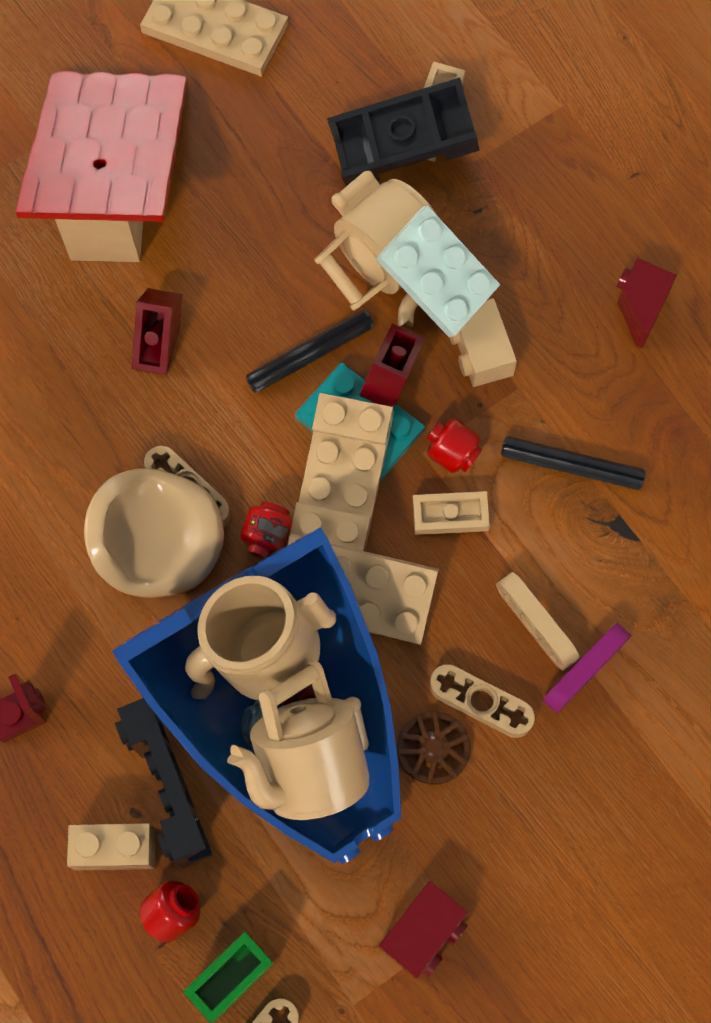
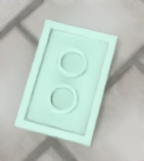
M428 205L422 207L375 258L448 337L455 336L500 286L499 282Z

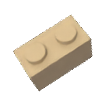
M495 299L486 300L455 336L449 337L452 345L458 344L461 355L458 356L459 366L463 376H469L472 387L514 376L517 363Z
M150 823L69 825L67 867L76 871L155 869L156 829Z

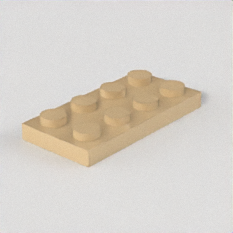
M153 0L140 27L143 34L262 77L289 24L288 16L243 0Z
M291 534L288 545L294 543L302 536ZM330 543L351 585L368 631L421 645L439 569Z

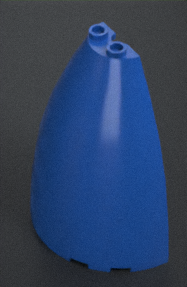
M321 527L258 562L257 565L251 566L161 619L158 624L148 627L127 640L126 643L112 650L116 660L148 706L195 762L241 804L295 841L333 863L339 861L340 864H343L361 852L358 845L368 837H371L373 841L384 838L393 831L392 824L401 819L399 766L393 719L379 657L351 585ZM245 576L269 578L284 586L296 601L306 597L309 593H317L327 607L336 614V622L332 627L317 630L320 637V656L318 662L323 668L332 698L345 700L349 697H356L361 701L360 709L369 741L368 749L364 751L370 774L369 787L364 796L340 812L322 818L293 820L279 816L274 810L258 807L250 799L242 769L229 764L227 759L231 755L230 749L232 745L250 750L255 755L250 732L254 724L263 717L260 701L246 697L238 692L214 667L211 668V671L215 677V684L206 699H194L191 696V690L196 682L188 676L185 671L187 657L200 646L198 640V621L201 611L215 591L234 579ZM281 703L277 706V708L282 707L284 705Z

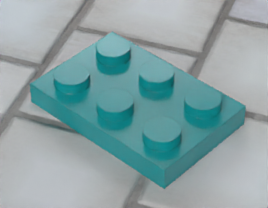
M341 362L295 413V419L313 432L312 426L319 393L372 403L359 396L365 380ZM397 404L393 408L394 415L380 482L425 432V426Z

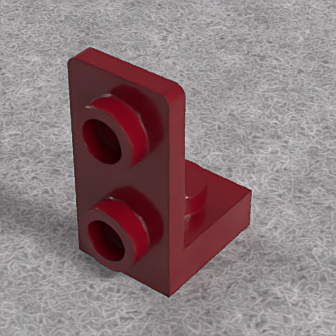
M17 674L8 677L14 693L0 699V741L3 743L47 723L42 711L47 709V705L38 688L35 689L30 680L24 682Z

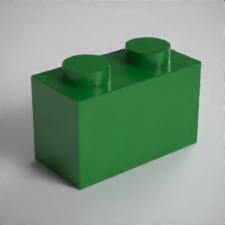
M244 932L183 993L210 1023H216L275 963L254 939Z

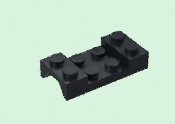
M460 77L327 118L336 145L341 166L340 172L345 186L349 185L364 171L372 172L375 179L380 181V173L445 154L446 160H451L480 151Z
M144 698L117 708L121 720L115 722V726L123 745L126 744L129 751L135 750L141 758H145L152 776L155 775L157 781L162 780L164 788L158 790L166 813H169L171 816L160 821L163 833L157 835L164 856L166 858L169 857L171 862L175 861L183 868L213 856L162 721L148 706Z

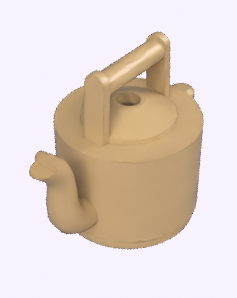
M364 171L342 191L332 196V204L343 217L334 225L336 239L314 259L316 264L320 263L351 303L350 308L352 310L359 308L379 291L394 294L402 288L375 258L422 207L428 205L436 214L422 195L405 182L389 179L379 184L372 172ZM338 246H340L345 257L355 270L374 286L362 295L330 254ZM408 293L402 299L398 309L399 327L404 323L413 327L414 313L418 304Z
M245 576L224 584L212 594L204 605L198 621V640L200 646L187 657L185 671L190 679L196 682L191 690L192 698L206 699L212 692L215 677L211 668L214 667L238 692L251 699L259 700V694L264 690L270 691L305 669L312 660L319 661L320 637L317 630L332 627L336 622V614L327 607L317 593H309L306 597L296 601L284 586L266 577Z
M316 660L309 662L305 669L270 691L264 690L259 694L263 717L254 724L250 732L255 755L250 750L232 745L230 749L231 755L227 759L229 764L242 769L251 801L261 809L274 810L276 814L287 819L309 820L335 814L360 800L368 790L370 775L364 751L368 749L369 741L360 709L361 701L356 697H349L345 700L332 698L323 668ZM312 684L316 698L296 701L277 708L279 704Z

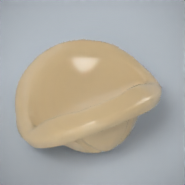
M138 468L109 478L97 490L86 512L84 539L93 567L109 585L129 595L156 598L185 593L204 581L219 558L224 542L222 517L215 500L199 484L166 471Z

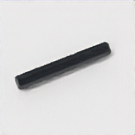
M361 310L248 373L246 375L248 386L254 393H258L371 330L374 323L372 317L366 310Z
M511 436L505 437L501 449V455L505 458L636 490L642 488L646 475L645 470L642 468Z

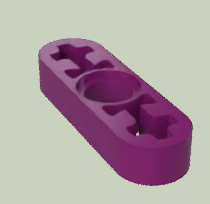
M617 622L551 689L542 701L557 714L621 649L632 635Z

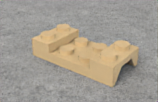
M319 393L312 426V441L299 502H296L290 535L294 534L303 537L321 527L330 543L366 551L394 415L393 407Z

